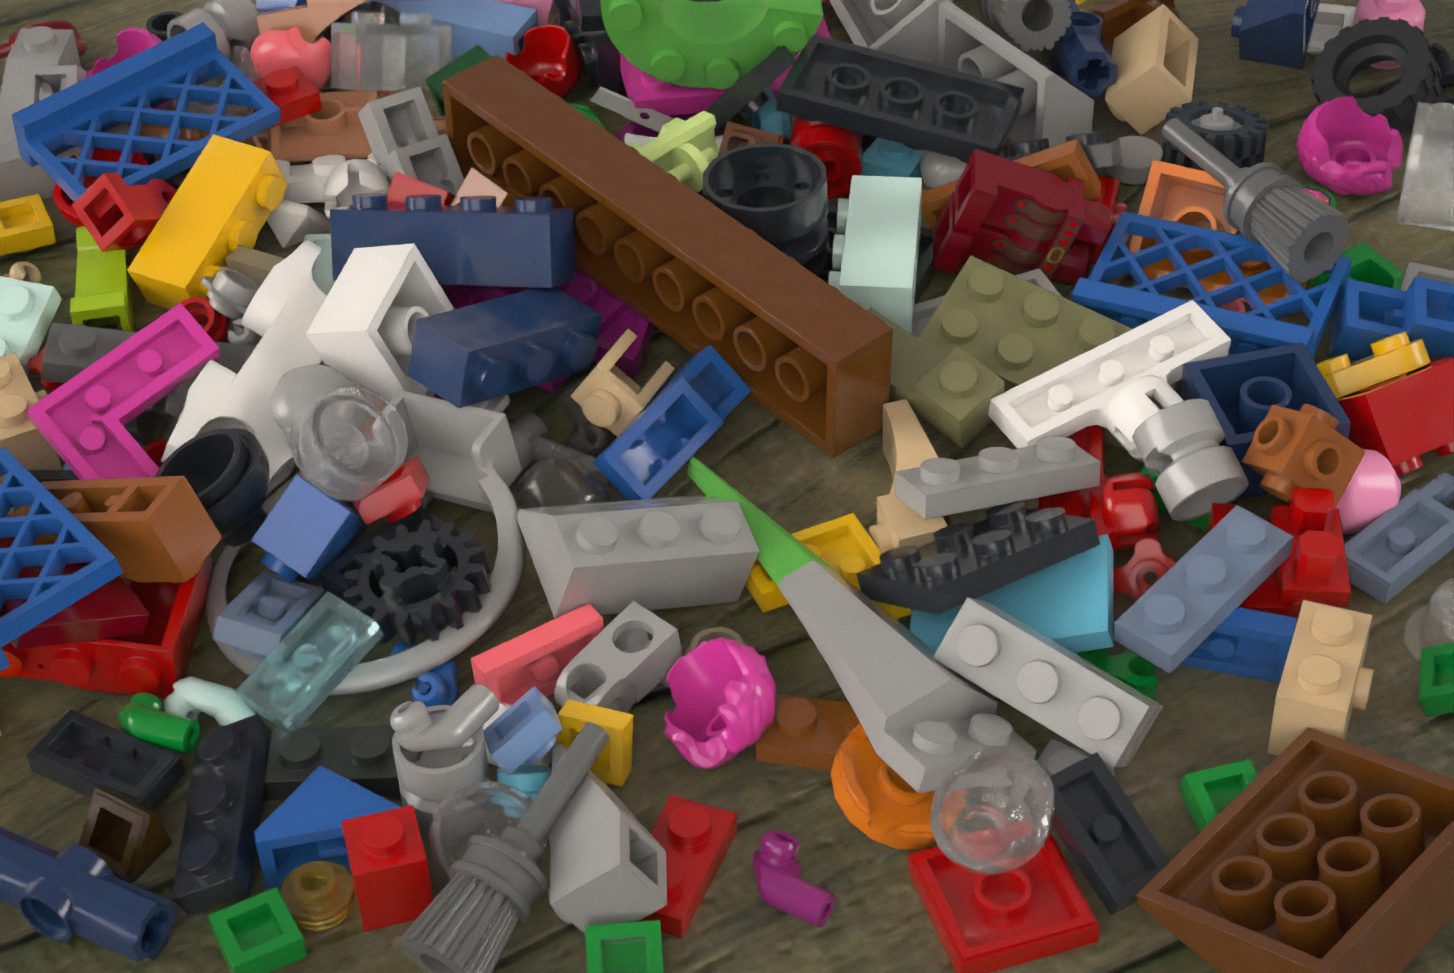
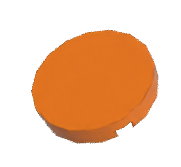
M861 723L849 733L846 740L836 751L830 773L835 799L849 822L870 839L895 849L924 850L945 841L965 817V812L970 804L973 792L972 785L918 793L876 754Z

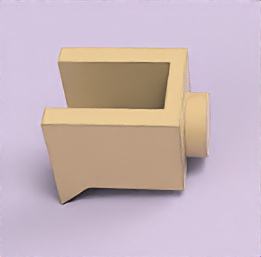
M630 329L623 333L570 396L582 406L585 417L592 424L606 427L617 437L642 411L675 369L665 361L648 381L640 387L614 365L637 337Z

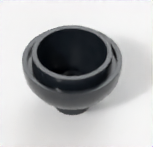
M241 428L215 429L197 435L176 449L165 460L155 477L185 476L221 534V539L229 546L235 547L249 542L268 516L262 506L269 489V460L258 439L248 430Z

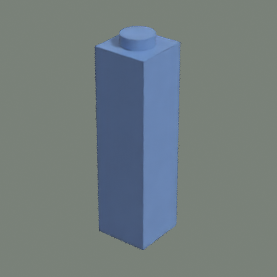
M369 0L345 14L346 19L349 21L353 44L444 65L449 64L476 45H480L491 57L498 55L505 60L507 52L516 55L522 51L524 47V33L531 28L538 27L537 9L496 0Z

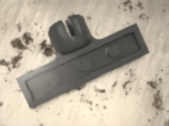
M51 322L42 359V380L66 383L137 332ZM214 341L220 349V358L215 362L238 374L256 346ZM200 372L125 424V429L135 440L145 446L152 443L155 427L166 429L164 440H169L177 424L178 417L183 410L187 392Z

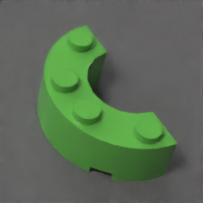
M600 0L605 29L617 50L630 63L659 81L695 88L728 89L734 86L778 46L782 47L784 45L795 57L812 39L823 18L821 0H721L718 2H694L691 0Z

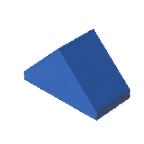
M320 765L254 831L266 889L351 874L341 821L400 808V806Z

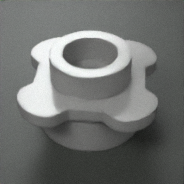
M221 267L215 278L204 276L201 281L209 290L207 293L208 297H210L209 304L218 312L233 319L241 318L243 313L245 314L251 300L260 287L258 283L248 276L227 267Z

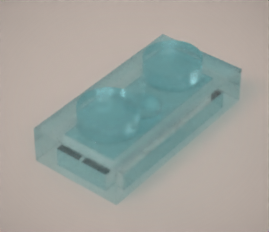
M327 591L236 691L245 705L285 732L289 733L298 730L384 635L375 620Z

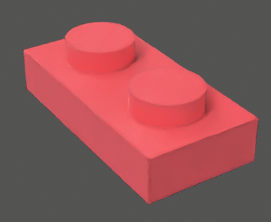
M588 603L472 657L471 664L475 684H482L493 692L499 702L511 705L534 685L545 697L553 694L557 680L564 668L604 629L603 617Z

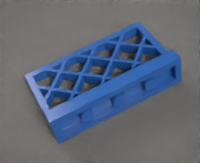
M204 22L11 114L20 156L31 168L39 164L74 202L86 191L83 186L86 176L100 177L103 173H119L126 185H145L155 178L164 181L192 167L213 134L241 142L281 122L280 109L217 49L216 34ZM219 75L225 80L223 88L199 86ZM170 99L179 100L176 111L148 108L149 104L154 108ZM190 101L217 103L215 115L187 112ZM229 105L253 107L257 111L245 118L226 116ZM124 122L131 123L128 135L105 133V131ZM143 124L171 127L168 138L139 135ZM182 128L210 131L209 136L199 141L179 140ZM75 146L83 147L79 159L55 157ZM94 149L122 150L119 163L91 160ZM134 152L162 154L161 160L149 166L131 164Z
M1123 211L1089 278H1079L1071 294L1072 302L1134 329L1193 300L1231 339L1228 356L1302 342L1314 361V354L1339 300L1341 290L1350 275L1351 258L1339 256V260L1334 261V267L1331 270H1324V272L1331 273L1329 281L1304 291L1299 282L1290 277L1260 243H1253L1244 236ZM1130 234L1153 238L1157 242V245L1131 254L1125 244ZM1194 248L1210 250L1214 257L1188 266L1180 254ZM1168 258L1176 271L1149 280L1142 268ZM1257 260L1267 262L1272 269L1245 278L1237 265ZM1225 271L1233 283L1207 293L1199 280ZM1130 273L1138 285L1127 288L1108 284L1106 281ZM1283 283L1291 296L1265 306L1256 292ZM1186 285L1195 298L1186 301L1160 294ZM1244 297L1252 311L1241 313L1218 307ZM1302 310L1310 320L1308 327L1276 319Z
M5 447L0 449V477L6 474L0 487V538H16L11 548H0V611L6 600L27 599V601L0 618V671L10 666L1 647L123 574L116 557ZM31 506L27 516L7 517L11 507ZM59 534L55 544L33 546L38 535ZM92 562L72 575H61L66 564ZM44 566L39 577L17 579L22 567Z

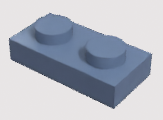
M263 571L217 615L212 640L231 645L237 653L249 658L266 659L270 657L277 659L320 614L325 589L296 580L291 583L280 575Z

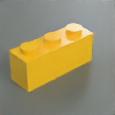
M212 135L127 269L148 303L172 309L191 297L210 298L207 295L208 288L201 283L203 277L211 276L215 278L221 267L228 268L226 258L238 245L251 249L254 248L257 235L271 212L281 204L288 186L271 151Z

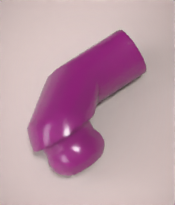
M779 830L765 833L760 841V850H756L753 853L752 868L761 898L778 910L816 927H823L833 911L836 900L835 894L802 880L798 862L795 860L800 847L793 835Z

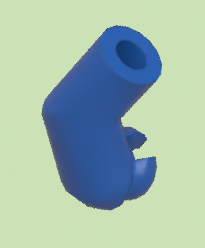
M401 639L393 647L390 656L418 645V643L413 642L411 646H404ZM452 660L412 678L416 680V689H411V697L414 702L421 701L426 707L443 704L452 706L458 700V669Z

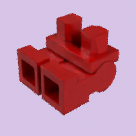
M1297 487L1293 489L1289 506L1272 505L1270 519H1263L1293 536L1291 555L1238 606L1239 608L1298 618L1303 600L1338 608L1348 607L1351 588L1339 508L1335 506L1334 493L1329 489H1304ZM1212 503L1206 534L1237 505Z

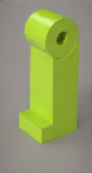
M85 226L77 227L75 297L71 298L70 301L72 324L97 328L106 325L121 326L123 331L135 332L133 281L127 271L130 266L128 249L102 252Z

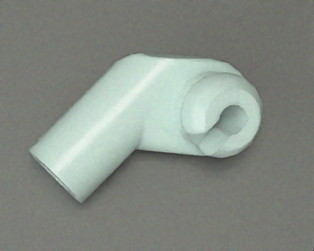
M192 676L180 679L174 683L173 693L164 700V709L167 713L197 720L202 711L214 717L221 726L256 714L235 689Z

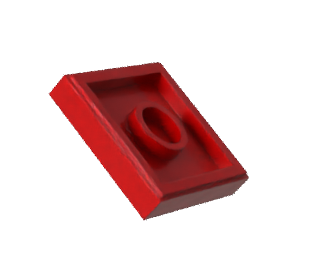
M1043 817L908 854L907 871L956 973H991L1099 942L1100 925Z

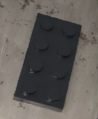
M814 34L800 52L778 91L776 111L795 115L804 121L826 123L848 129L857 135L879 137L904 144L906 147L914 150H928L958 158L960 161L968 163L974 149L996 156L1000 155L1020 111L1025 88Z

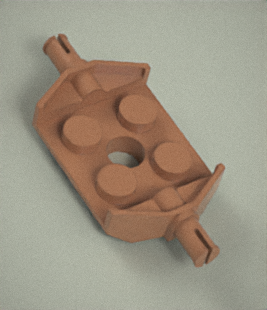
M374 89L320 93L322 110L273 128L271 126L241 141V143L271 151L275 160H285L291 164H304L325 155H341L346 160L367 158L372 153L358 112L369 101L398 92L396 89ZM252 107L249 115L257 111ZM432 117L438 134L447 133L446 117Z

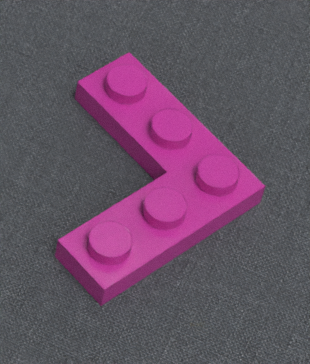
M179 303L28 408V418L80 480L155 477L159 467L125 429L124 425L199 373L210 360L216 361L220 358V349L186 308Z

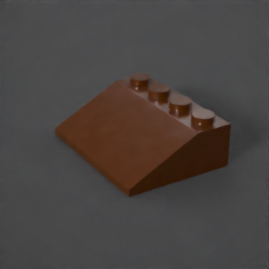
M1308 727L1136 894L1138 905L1220 973H1401L1454 915V779Z

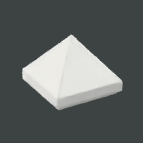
M284 199L267 219L269 226L283 249L304 241V236L307 234H321L330 230V221L327 216L307 205Z

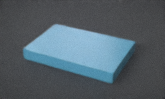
M1108 534L1100 535V545L976 599L988 601L1073 653L1114 647L1113 548ZM962 605L939 615L912 609L910 631L936 652Z

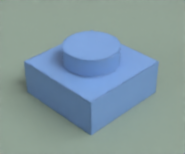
M534 685L484 730V737L490 757L510 776L523 763L531 765L543 758L553 747L557 738L556 734L563 728L553 704Z

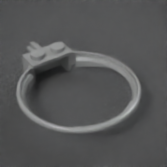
M399 390L374 422L373 430L376 439L343 447L313 461L291 477L262 506L266 510L267 515H269L296 475L324 490L351 480L380 475L418 456L430 477L424 496L488 512L492 510L496 517L498 551L495 566L489 579L491 590L488 593L479 595L482 609L479 612L465 611L461 615L464 625L461 629L458 630L448 626L440 632L439 640L432 642L428 639L392 656L354 665L312 666L288 662L279 658L254 659L237 653L231 645L215 641L227 659L247 676L276 689L308 695L355 694L382 689L420 676L463 652L492 627L512 600L521 581L526 559V542L516 518L518 509L509 489L522 471L507 416L502 413L510 403L508 394L457 408L447 400ZM245 544L235 547L226 545L213 569L206 599V614L212 636L217 615L227 606L226 584L231 565Z

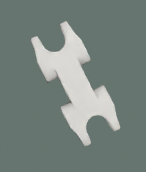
M306 240L286 259L273 267L251 300L241 322L242 326L262 336V339L238 374L213 360H210L205 365L187 392L183 410L178 417L177 424L167 443L161 462L164 463L185 442L204 432L215 429L241 428L248 430L258 439L268 457L270 482L266 498L274 490L287 482L307 449L292 450L289 448L284 430L273 419L269 399L282 375L289 370L314 364L326 366L306 336L307 330L327 297L325 293L318 289L312 277V272L316 267V260L323 248Z

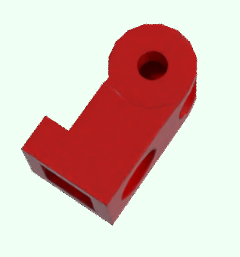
M103 173L71 206L102 252L136 249L143 246L177 190L161 179H152L145 185H126L119 173Z

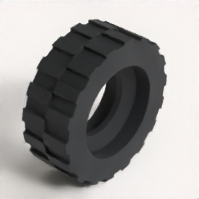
M1379 17V19L1369 20L1368 18L1358 21V24L1343 28L1336 37L1330 38L1324 44V49L1320 54H1317L1314 60L1315 68L1311 70L1312 90L1319 105L1325 101H1332L1335 98L1353 96L1357 101V106L1364 113L1373 117L1377 114L1385 116L1390 129L1398 130L1400 135L1404 134L1403 131L1410 127H1416L1422 122L1421 119L1427 113L1430 114L1435 106L1434 101L1436 97L1440 96L1441 92L1439 80H1442L1441 71L1428 39L1424 37L1422 30L1416 25L1412 27L1408 21L1400 18L1398 20H1392L1390 17ZM1381 61H1396L1402 67L1403 76L1401 81L1381 95L1371 98H1357L1350 91L1349 84L1353 76L1371 64Z

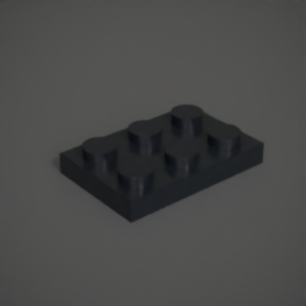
M1024 502L994 506L986 511L987 519L973 525L967 523L950 525L934 532L935 541L920 547L903 546L882 553L879 556L880 564L857 573L862 593L873 601L939 615L964 604L967 597L976 599L1100 545L1095 519L1066 515L1065 509L1058 507L1042 510L1026 509Z

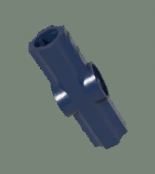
M1067 0L1071 3L1068 8L1072 9V16L1068 18L1072 20L1070 27H1065V35L1059 36V40L1054 41V47L1051 49L1050 70L1059 76L1067 77L1069 83L1075 85L1078 90L1087 96H1101L1103 90L1109 85L1115 84L1117 78V64L1101 39L1103 19L1094 13L1085 12L1074 0Z
M0 827V901L18 908L27 922L39 933L60 943L68 942L76 934L137 962L144 958L154 960L168 944L169 933L176 919L172 901L115 877L109 866L99 856L83 846L69 844L59 853Z

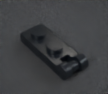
M553 0V5L559 9V17L555 19V25L565 27L573 37L578 50L580 70L583 76L590 75L598 90L600 86L610 91L621 90L619 53L607 31L581 32L575 1Z

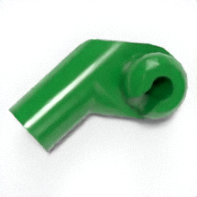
M142 692L135 694L129 701V704L120 710L118 725L120 730L160 748L189 754L197 743L200 730L198 721L165 712L162 700L151 693Z

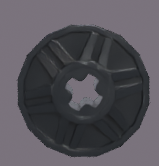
M780 143L749 144L728 150L710 162L703 172L704 198L713 202L719 209L745 227L755 231L758 236L781 252L794 258L807 270L822 278L830 265L828 218L826 217L828 213L826 166L815 154L798 146Z

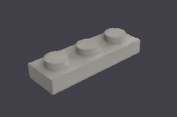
M1049 436L1039 439L1036 445L1017 449L990 447L981 450L979 456L959 460L931 458L923 461L920 467L896 471L895 496L926 520L1099 486L1100 461L1077 446L1072 439L1061 436Z

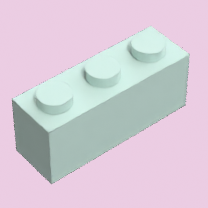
M852 175L849 199L839 198L837 233L841 234H834L833 270H841V272L830 271L828 284L836 287L842 294L865 310L873 308L882 316L912 334L921 231L922 178Z

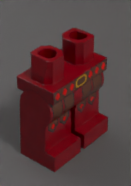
M974 149L955 185V192L951 193L933 227V268L956 273L959 265H965L969 257L973 256L1013 275L1040 268L1049 281L1056 279L1077 284L1079 278H1082L1085 274L1089 262L1088 247L1075 244L1073 241L1079 239L1096 245H1102L1111 228L1110 207L1084 199V181L1067 176L1064 181L1052 173Z

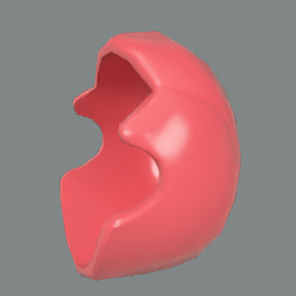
M294 27L288 31L268 30L257 36L252 44L248 63L255 80L266 77L267 74L274 70L297 66L320 92L332 74L337 55L326 38H321L316 43L306 42L300 34V29Z

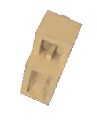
M907 399L883 404L882 451L889 464L893 484L889 494L877 497V524L869 527V536L881 553L903 546H923L935 541L934 532L949 526V515L925 520L895 496L896 471L920 467L923 461L939 457Z

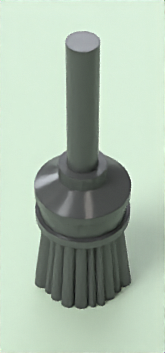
M980 0L981 15L987 26L1001 36L1011 39L1014 44H1017L1025 52L1029 51L1030 48L1034 51L1036 49L1042 51L1044 47L1051 50L1054 47V41H1058L1059 36L1065 35V27H1070L1072 20L1068 18L1072 16V9L1068 8L1071 3L1067 0Z
M1172 118L1164 125L1162 129L1163 137L1225 187L1224 194L1226 197L1223 203V215L1226 222L1233 228L1240 230L1241 234L1249 241L1257 244L1260 243L1295 281L1304 283L1308 281L1309 277L1314 279L1318 274H1322L1324 270L1329 271L1334 267V261L1339 260V255L1343 253V248L1348 244L1346 240L1352 235L1346 214L1305 192L1297 180L1286 175L1284 170L1275 163L1262 162L1250 168H1239L1180 119Z
M585 723L515 828L506 827L499 838L473 835L465 845L466 852L462 858L455 861L448 870L449 883L400 938V952L407 956V959L419 967L423 973L493 972L516 924L526 923L532 913V905L536 899L543 897L549 887L547 879L537 865L544 853L540 843L609 741V735L601 727L594 723Z

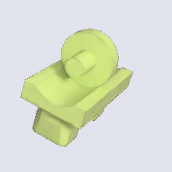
M702 111L686 121L676 117L662 126L658 137L643 146L634 142L628 146L635 148L641 155L667 173L674 175L693 191L699 192L703 190V172L710 162L718 157L719 147L714 134L716 126L715 116Z

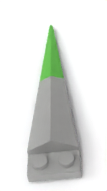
M694 456L690 457L687 474L706 496L738 501L760 551L757 559L804 625L853 708L876 754L918 793L1030 775L1037 750L1013 731L1012 725L1007 720L995 715L998 704L995 699L973 682L933 659L936 652L701 461Z

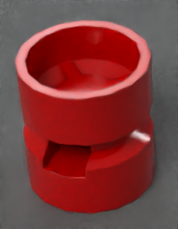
M792 115L790 145L798 146L815 154L826 166L827 199L840 198L848 194L851 188L852 175H861L862 135H857L848 129L818 121H804Z

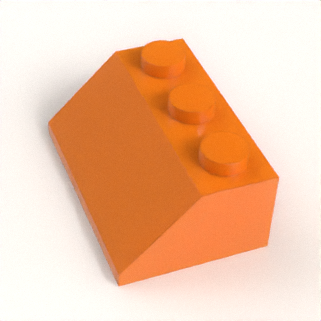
M1158 160L1152 161L1138 212L1139 215L1243 236L1240 230L1233 228L1224 218L1223 203L1226 196L1224 194L1225 187L1206 171ZM1316 197V198L1320 199L1321 201L1327 203V202L1325 201V199ZM1132 234L1128 249L1133 254L1157 245V242L1153 238ZM1194 248L1180 254L1188 266L1214 257L1210 250ZM1168 258L1142 268L1149 280L1176 271ZM1257 260L1237 265L1245 278L1272 269L1267 262ZM1225 271L1199 280L1207 293L1233 283ZM1298 281L1305 291L1306 282L1301 283L1300 281ZM1283 283L1256 292L1265 306L1291 296ZM1186 285L1181 286L1182 288L1189 289ZM1244 297L1240 298L1243 303H1247Z

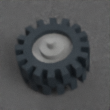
M1199 101L1198 106L1190 102L1182 104V108L1175 106L1171 108L1170 113L1167 112L1165 124L1172 118L1180 119L1239 168H1250L1264 161L1268 124L1265 117H1259V112L1255 110L1245 112L1246 107L1236 105L1233 108L1227 107L1228 103L1218 102V106L1210 105L1208 101ZM1164 138L1162 161L1205 171Z

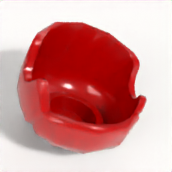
M547 24L531 28L523 35L524 47L522 51L516 55L507 52L505 60L563 99L575 88L581 75L578 50L573 37L562 26Z

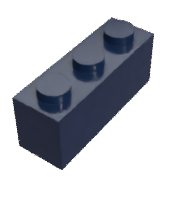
M553 287L535 288L417 319L408 376L457 408H462L583 372L592 367L593 358L597 351V337L602 315L560 289Z

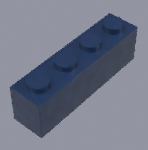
M363 193L352 195L351 205L330 209L333 281L337 280L354 248L413 243L439 284L553 288L576 280L574 208H552V198L550 197L516 198L515 207L496 206V196L487 195L460 197V205H442V196L436 194L405 196L406 204H388V194Z

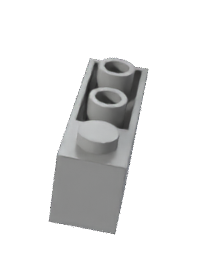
M562 744L552 748V772L567 751ZM589 769L551 826V833L549 835L551 858L548 896L550 905L564 922L574 924L584 934L586 925L637 922L667 905L666 850L613 791Z

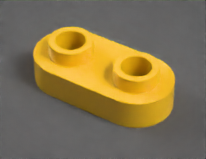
M1404 331L1371 343L1370 346L1374 355L1351 363L1348 354L1345 353L1317 363L1316 366L1337 399L1420 368L1431 361L1423 339L1409 341L1407 333Z

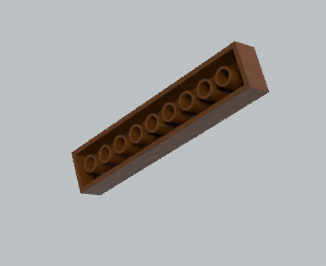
M495 55L442 81L447 136L464 180L472 167L509 183L527 197L552 198V208H574L576 268L692 354H697L711 344L751 389L748 394L750 397L831 457L835 458L883 428V404L889 403L893 328L885 324L882 319L872 315L842 294L836 287L820 279L800 265L794 258L781 252L758 236L755 231L742 225L719 209L713 202L703 198L680 182L674 175L664 171L641 155L635 148L625 144L602 128L596 121L586 117L566 103L560 96L553 94L530 78L525 72L517 69L500 56Z

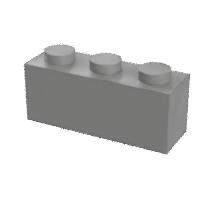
M967 597L933 656V659L1089 754L1092 755L1098 752L1104 763L1113 768L1129 766L1163 707L1161 704L986 600Z

